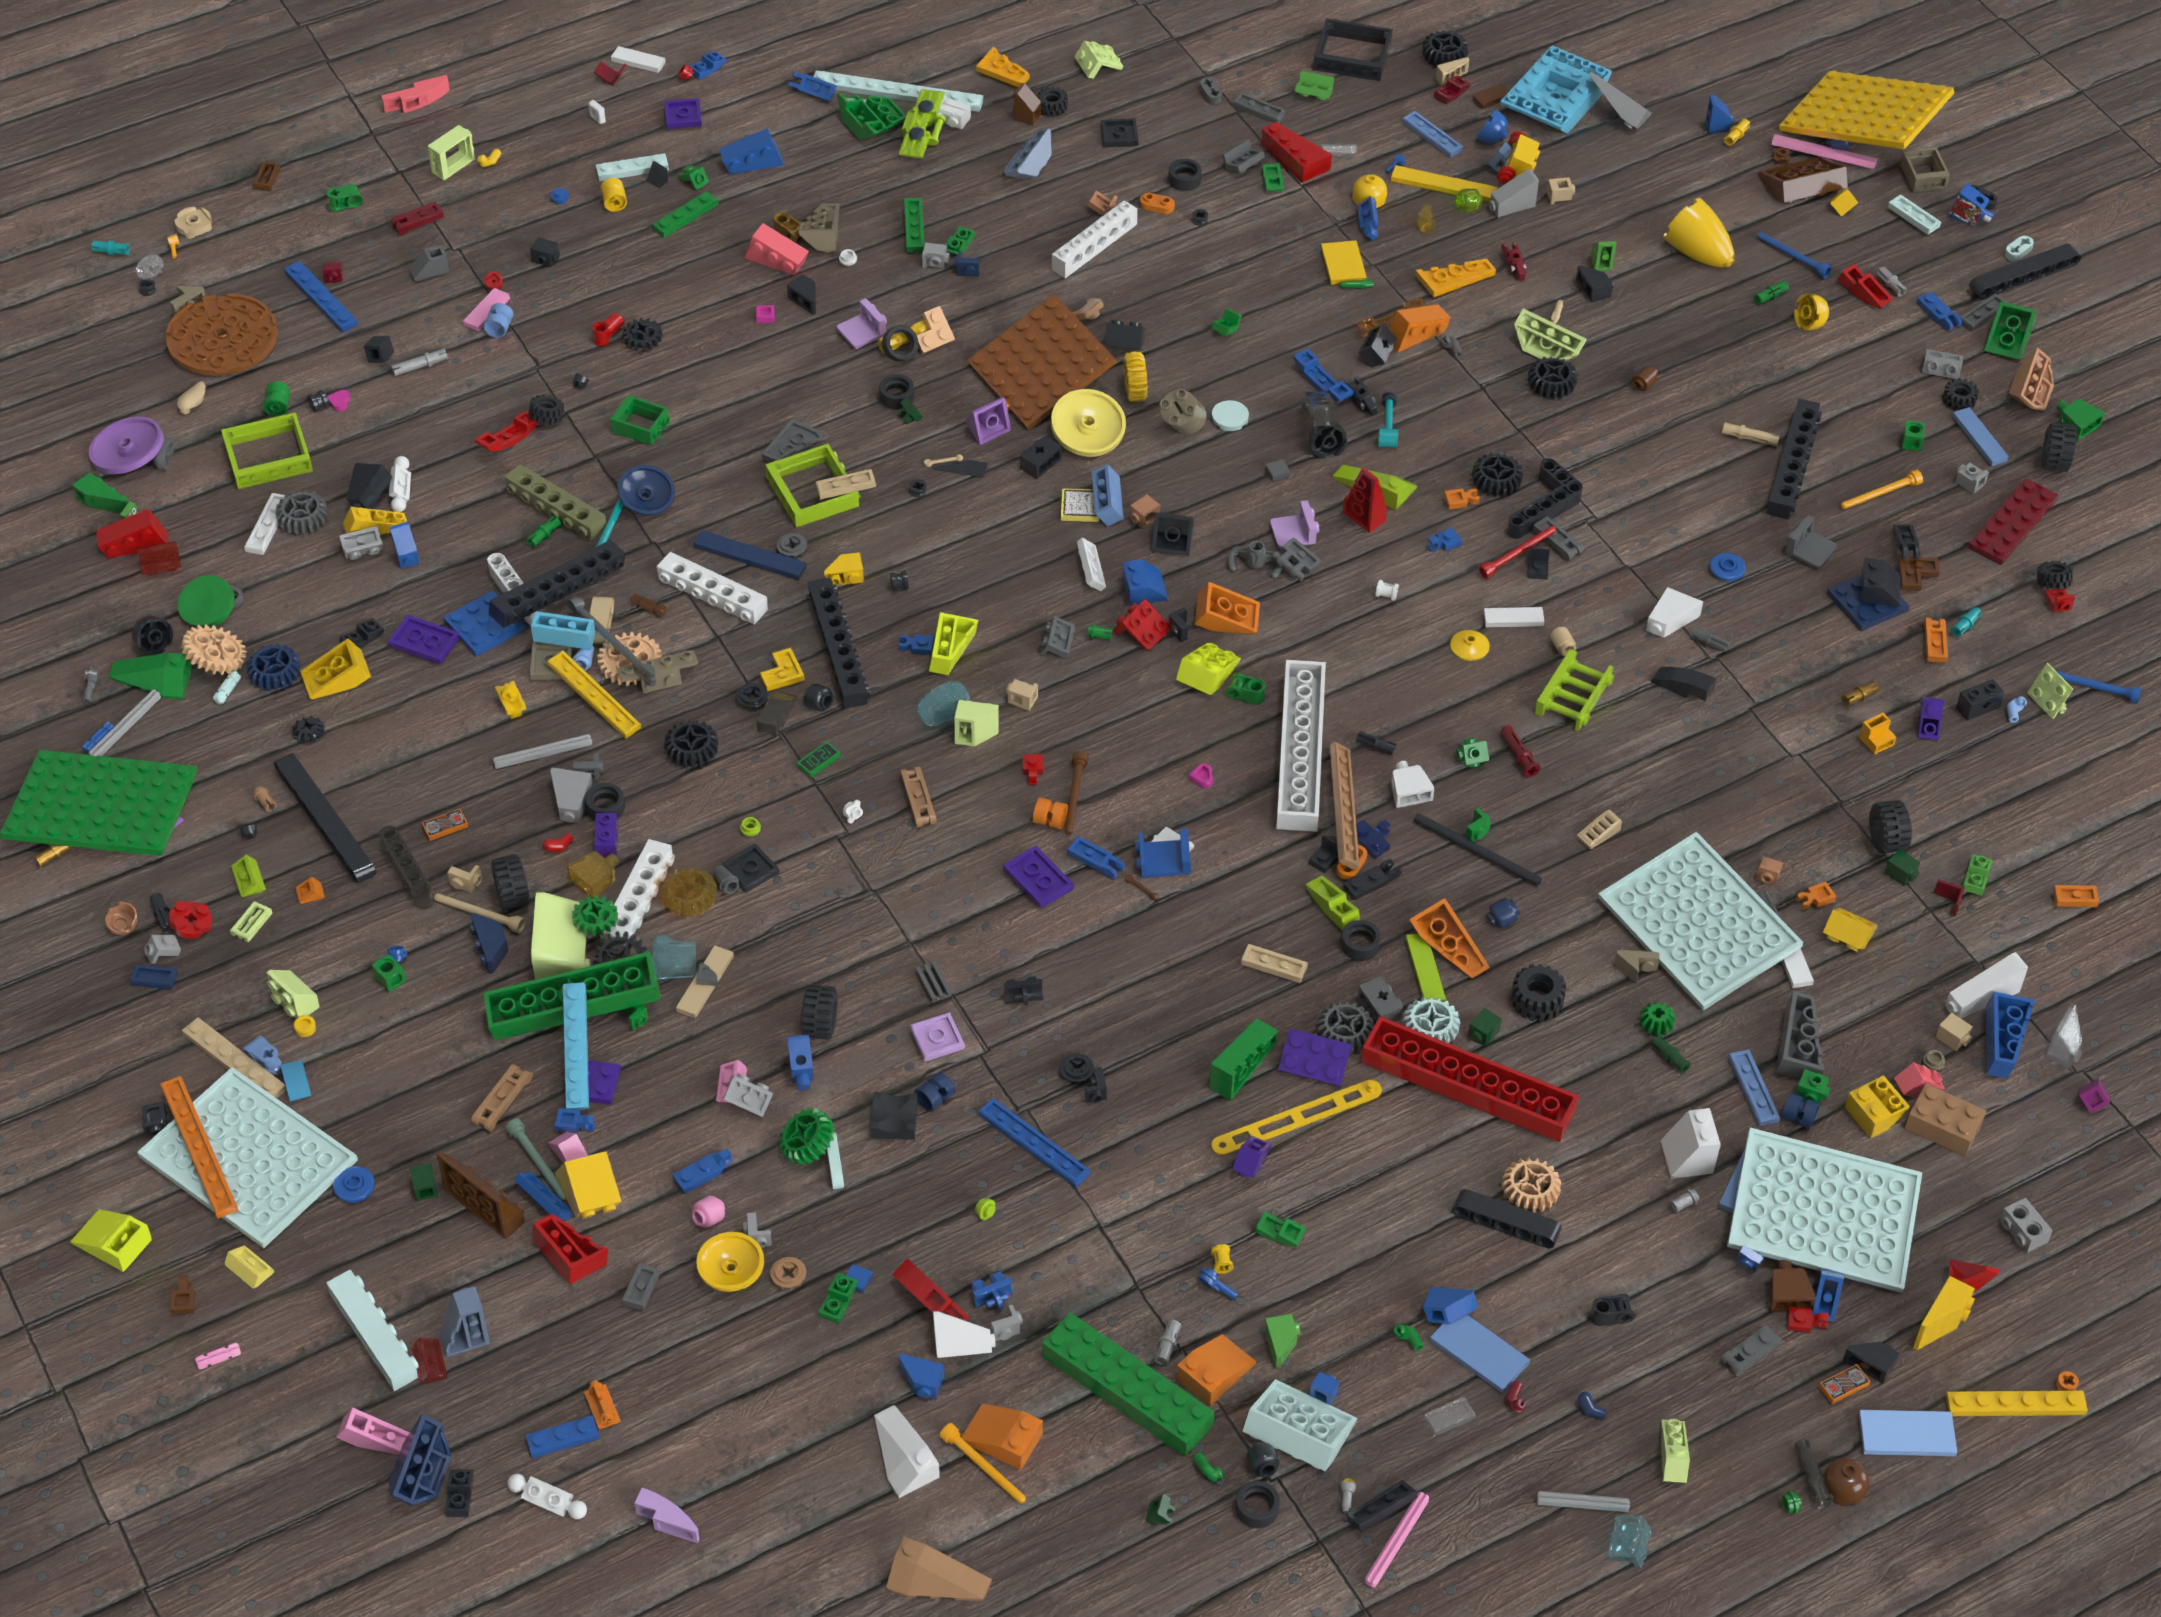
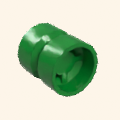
M279 381L270 382L266 386L263 410L266 414L278 417L287 413L290 388L285 383Z

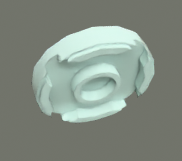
M1222 401L1216 404L1212 410L1213 424L1215 426L1217 424L1224 431H1237L1248 423V409L1240 402Z

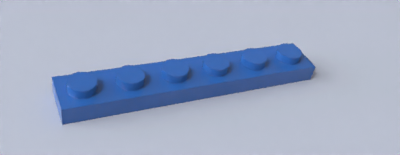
M300 261L284 268L285 274L342 333L358 326L357 319Z

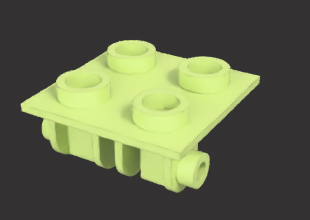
M2047 663L2027 694L2054 719L2057 713L2063 714L2067 710L2065 701L2073 691V688Z

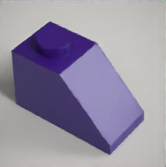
M1251 1136L1241 1145L1233 1170L1238 1171V1174L1242 1177L1253 1178L1259 1172L1272 1144Z

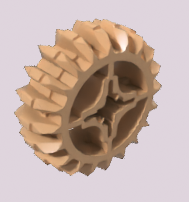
M1530 1157L1526 1161L1520 1158L1518 1163L1512 1162L1511 1166L1507 1167L1505 1174L1502 1176L1501 1189L1504 1191V1198L1508 1199L1509 1204H1515L1516 1207H1521L1525 1210H1532L1533 1213L1536 1212V1209H1539L1541 1212L1545 1210V1207L1550 1209L1552 1203L1557 1202L1561 1192V1180L1559 1179L1558 1172H1554L1553 1166L1547 1167L1546 1161L1540 1163L1538 1158L1535 1161H1531ZM1522 1177V1180H1519L1518 1183H1514L1518 1178ZM1548 1187L1544 1193L1540 1192L1543 1188Z

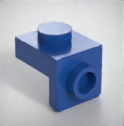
M1744 1245L1736 1260L1744 1267L1756 1272L1764 1256Z

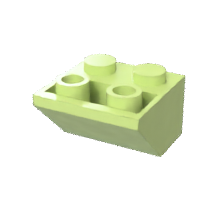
M959 700L954 718L955 744L977 746L997 735L999 732V705Z
M269 970L267 972L269 980L267 984L272 991V1000L277 1005L281 1004L290 1017L294 1016L297 1019L301 1016H308L320 1007L317 995L290 970Z

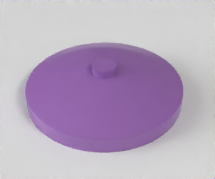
M141 416L125 418L112 423L97 434L89 447V457L94 467L103 473L121 474L130 472L145 465L157 455L163 445L164 435L159 424L151 418Z

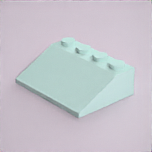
M1275 1379L1250 1408L1243 1432L1249 1434L1254 1439L1269 1443L1273 1448L1280 1449L1296 1459H1301L1317 1469L1326 1471L1336 1458L1357 1418Z

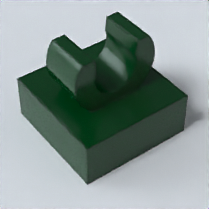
M907 398L900 402L904 408L900 409L898 414L904 417L902 419L904 422L909 423L912 418L918 422L923 418L919 410Z
M1162 1494L1151 1500L1145 1521L1152 1525L1159 1521L1166 1525L1171 1523L1173 1519L1166 1515V1513L1171 1514L1175 1512V1507L1169 1505L1171 1498Z

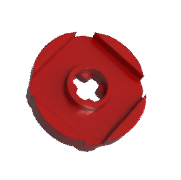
M178 901L170 911L168 923L171 929L173 927L177 931L176 934L186 939H197L201 937V934L209 932L212 915L206 904ZM187 918H192L194 920L193 922H188Z

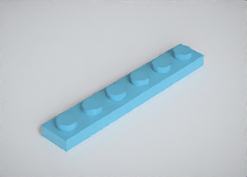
M583 982L563 984L566 1109L575 1110L589 1109L586 984Z

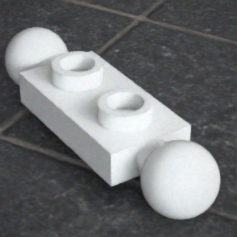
M404 456L397 457L394 461V466L391 468L392 479L390 480L389 496L394 498L391 502V508L395 512L405 510L406 502L409 501L411 472L406 470L409 467V460Z
M513 1474L508 1479L507 1485L512 1492L518 1493L523 1491L522 1499L564 1517L566 1511H568L573 1519H581L587 1513V1507L584 1502L579 1500L571 1502L574 1495L530 1476L528 1483L521 1474Z

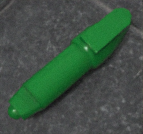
M1372 280L1341 282L1339 286L1346 289H1366L1373 287L1374 283Z

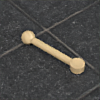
M958 454L956 457L932 461L926 459L924 466L930 467L932 464L955 460L960 462L963 460V456Z

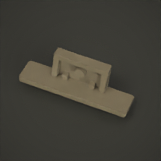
M694 650L643 661V664L649 662L655 668L656 686L650 687L643 681V674L633 664L617 668V673L622 683L640 679L641 689L644 694L681 685L679 669L698 665V660Z

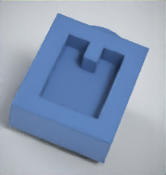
M1507 143L1499 149L1488 163L1497 172L1501 167L1505 166V159L1509 156L1507 151L1511 146Z

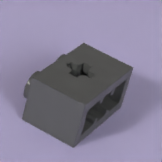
M1381 976L1359 985L1358 999L1375 1023L1380 1016L1393 1022L1401 1019L1402 1001L1395 997L1390 984L1386 983Z

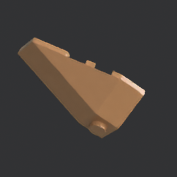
M903 1537L894 1557L886 1590L907 1598L928 1596L930 1599L949 1597L954 1600L983 1601L992 1579L926 1544Z

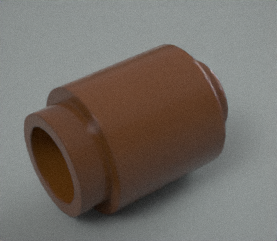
M1653 366L1643 367L1632 378L1634 388L1642 392L1646 391L1657 380L1658 371Z

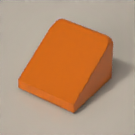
M312 876L295 887L300 904L321 900L325 897L321 882Z

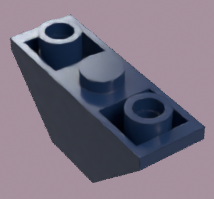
M473 913L471 914L472 923H469L472 935L477 937V939H474L477 951H482L480 955L482 966H487L489 974H492L508 953L507 940L500 922Z

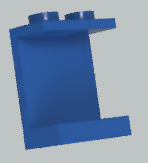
M1188 829L1180 830V840L1144 842L1143 833H1139V841H1135L1136 854L1140 853V857L1136 858L1137 870L1142 871V878L1191 874Z

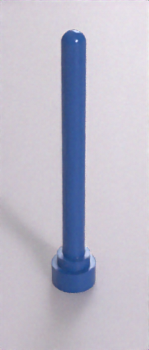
M1762 232L1757 234V238L1815 269L1818 276L1825 279L1831 273V265L1817 263Z
M2056 671L2067 682L2126 696V699H2130V702L2138 703L2142 688L2135 686L2134 688L2129 687L2127 689Z

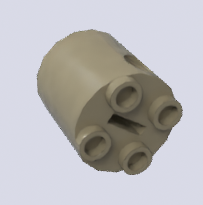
M1184 389L1169 392L1160 402V411L1163 419L1173 429L1183 435H1191L1198 432L1206 421L1204 406L1190 392Z

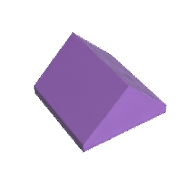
M1004 397L972 411L965 421L980 445L1011 431Z

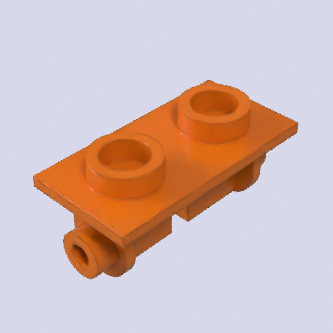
M598 1380L592 1381L589 1390L584 1391L598 1429L600 1430L621 1422L606 1384L602 1385Z

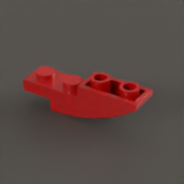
M908 1258L892 1274L932 1313L933 1311H938L967 1322L971 1319Z

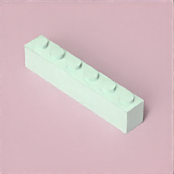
M348 1270L326 1282L330 1296L392 1389L396 1391L417 1379L416 1369L419 1366L413 1356H408L406 1353L408 1349L402 1339L398 1341L396 1338L397 1333L393 1325L385 1322L386 1316L380 1307H375V1300L370 1291L365 1292L363 1289L365 1286L360 1276L357 1275L355 1277L353 1272Z

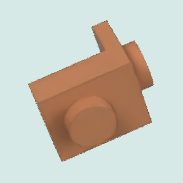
M1095 191L1087 206L1101 216H1104L1117 206L1115 201L1118 197L1114 195L1110 200L1098 191Z

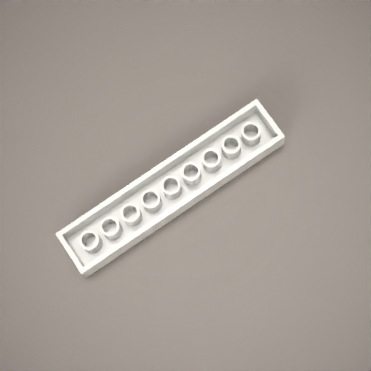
M1286 660L1276 829L1317 832L1326 662Z

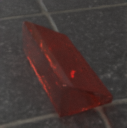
M418 1338L412 1346V1352L419 1366L417 1373L420 1384L447 1379L448 1375L439 1339Z

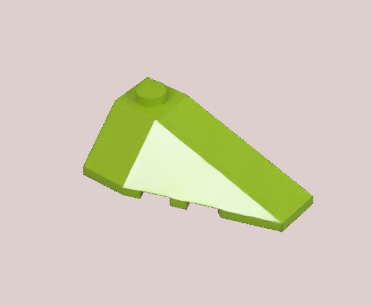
M1342 465L1333 475V479L1352 487L1361 468ZM1368 470L1378 478L1385 503L1394 510H1397L1417 488V485L1401 477Z

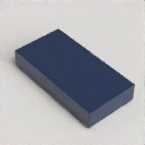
M136 964L130 984L131 986L172 990L178 971L174 968Z

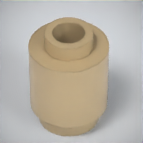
M1557 627L1552 631L1550 639L1560 654L1566 656L1570 649L1576 650V642L1566 627Z

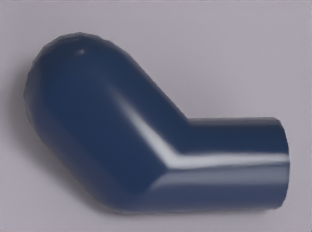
M1585 1391L1578 1396V1404L1583 1414L1604 1420L1607 1409L1595 1406L1591 1394Z

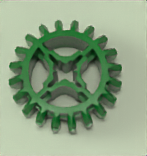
M809 1107L807 1110L801 1109L800 1114L794 1113V1117L788 1119V1124L783 1125L784 1131L779 1133L781 1136L778 1140L780 1143L779 1148L784 1157L794 1164L805 1166L806 1163L812 1164L814 1159L819 1160L820 1155L825 1154V1150L831 1147L829 1143L834 1140L833 1134L835 1130L833 1128L834 1124L826 1113L817 1108L812 1109Z

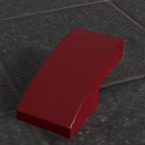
M1457 75L1448 79L1446 86L1435 90L1434 97L1448 104L1462 95L1470 87L1471 83Z

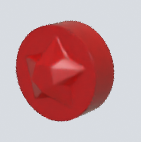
M490 272L484 278L486 287L491 291L494 288L499 290L503 286L502 276L498 272Z

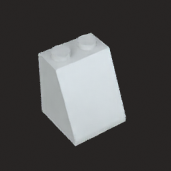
M1710 1108L1689 1110L1660 1141L1671 1179L1713 1174L1721 1144Z

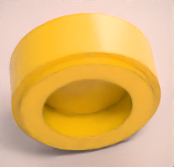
M310 1016L297 1018L294 1022L295 1033L300 1037L311 1036L316 1031L315 1020Z

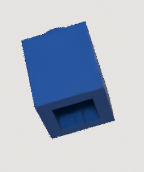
M1431 1287L1423 1308L1429 1323L1450 1324L1476 1310L1478 1304L1473 1290Z

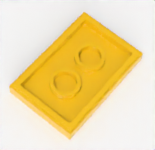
M1356 240L1321 244L1331 285L1341 284V282L1366 280L1367 277Z

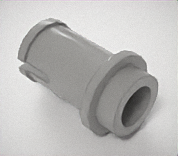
M1688 1189L1685 1191V1194L1670 1200V1205L1673 1211L1678 1213L1690 1205H1697L1700 1199L1694 1189Z

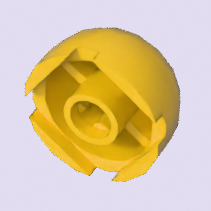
M1370 174L1361 176L1356 180L1352 189L1354 203L1359 205L1372 196L1376 201V208H1379L1386 202L1387 185L1379 176Z
M1804 294L1799 297L1796 302L1798 307L1794 309V319L1799 328L1802 327L1803 330L1810 331L1824 326L1829 317V306L1826 300L1814 294Z

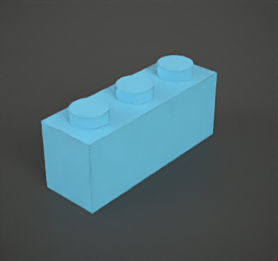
M536 611L531 624L534 642L591 650L596 636L594 620Z

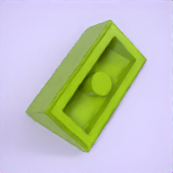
M246 854L231 865L241 897L266 890L257 861Z

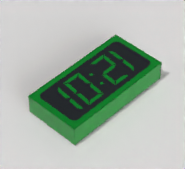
M827 741L799 760L797 767L811 778L840 758L841 754Z

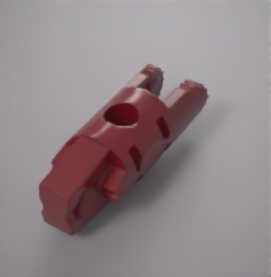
M1517 242L1512 243V250H1509L1506 243L1501 244V249L1511 273L1515 274L1518 281L1525 280L1527 267Z

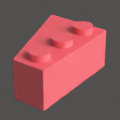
M762 223L752 236L745 259L795 275L804 264L809 251Z

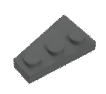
M791 419L762 453V459L771 463L798 454L824 438V432Z

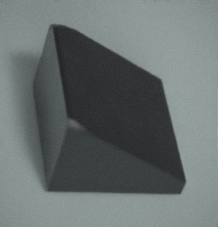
M653 161L647 181L661 188L668 182L667 168Z

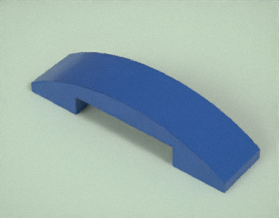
M1308 348L1293 355L1295 363L1306 379L1329 399L1340 402L1354 394V391L1343 381L1338 383L1319 365V358Z

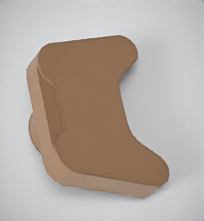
M1090 298L1085 306L1072 313L1079 320H1092L1100 315L1099 310L1103 308L1104 304L1101 299Z

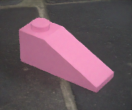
M352 1408L343 1417L336 1438L357 1447L399 1455L403 1442L410 1432Z

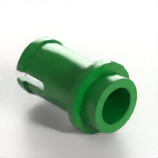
M1096 623L1090 624L1087 636H1091V639L1097 637L1111 641L1113 628L1096 626Z

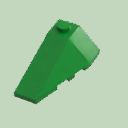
M164 653L114 661L109 679L128 686L140 687L144 692L154 689L160 693L161 698L183 700L192 667L190 660L186 659L187 654Z

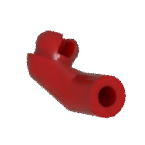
M565 833L561 839L545 840L542 847L545 851L560 853L573 841V837L571 834Z

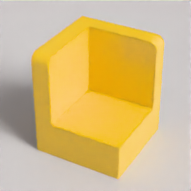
M1846 187L1833 197L1830 203L1840 216H1843L1858 204V201Z

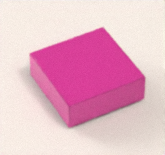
M774 305L756 306V323L775 322Z

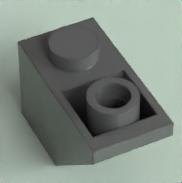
M442 245L424 249L411 264L409 270L414 281L449 272L447 255Z

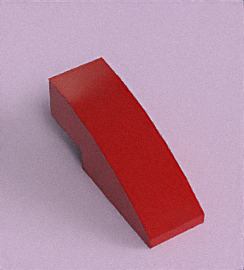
M1855 263L1844 270L1837 278L1853 295L1876 308L1881 309L1893 300L1890 294L1870 273L1865 275Z

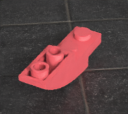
M447 75L413 83L414 88L381 95L385 113L400 109L407 113L438 100L450 90Z

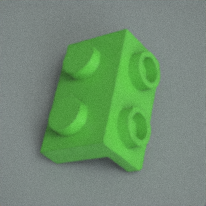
M1301 71L1295 92L1301 96L1313 95L1317 99L1326 100L1332 94L1335 78Z

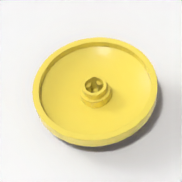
M1079 389L1067 393L1055 404L1051 416V429L1056 440L1068 451L1086 457L1101 456L1114 450L1122 441L1126 428L1125 415L1120 405L1109 395L1092 389Z

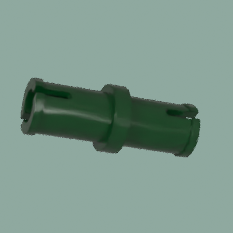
M1658 1036L1652 1042V1047L1664 1056L1663 1059L1666 1062L1674 1065L1680 1073H1685L1690 1068L1691 1063L1679 1054V1050L1676 1047H1672L1666 1042L1662 1036Z

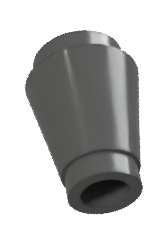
M720 865L714 869V875L722 892L732 894L739 888L738 878L724 866Z

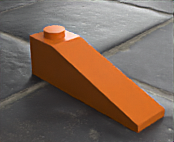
M1445 898L1409 919L1425 942L1471 979L1490 968Z

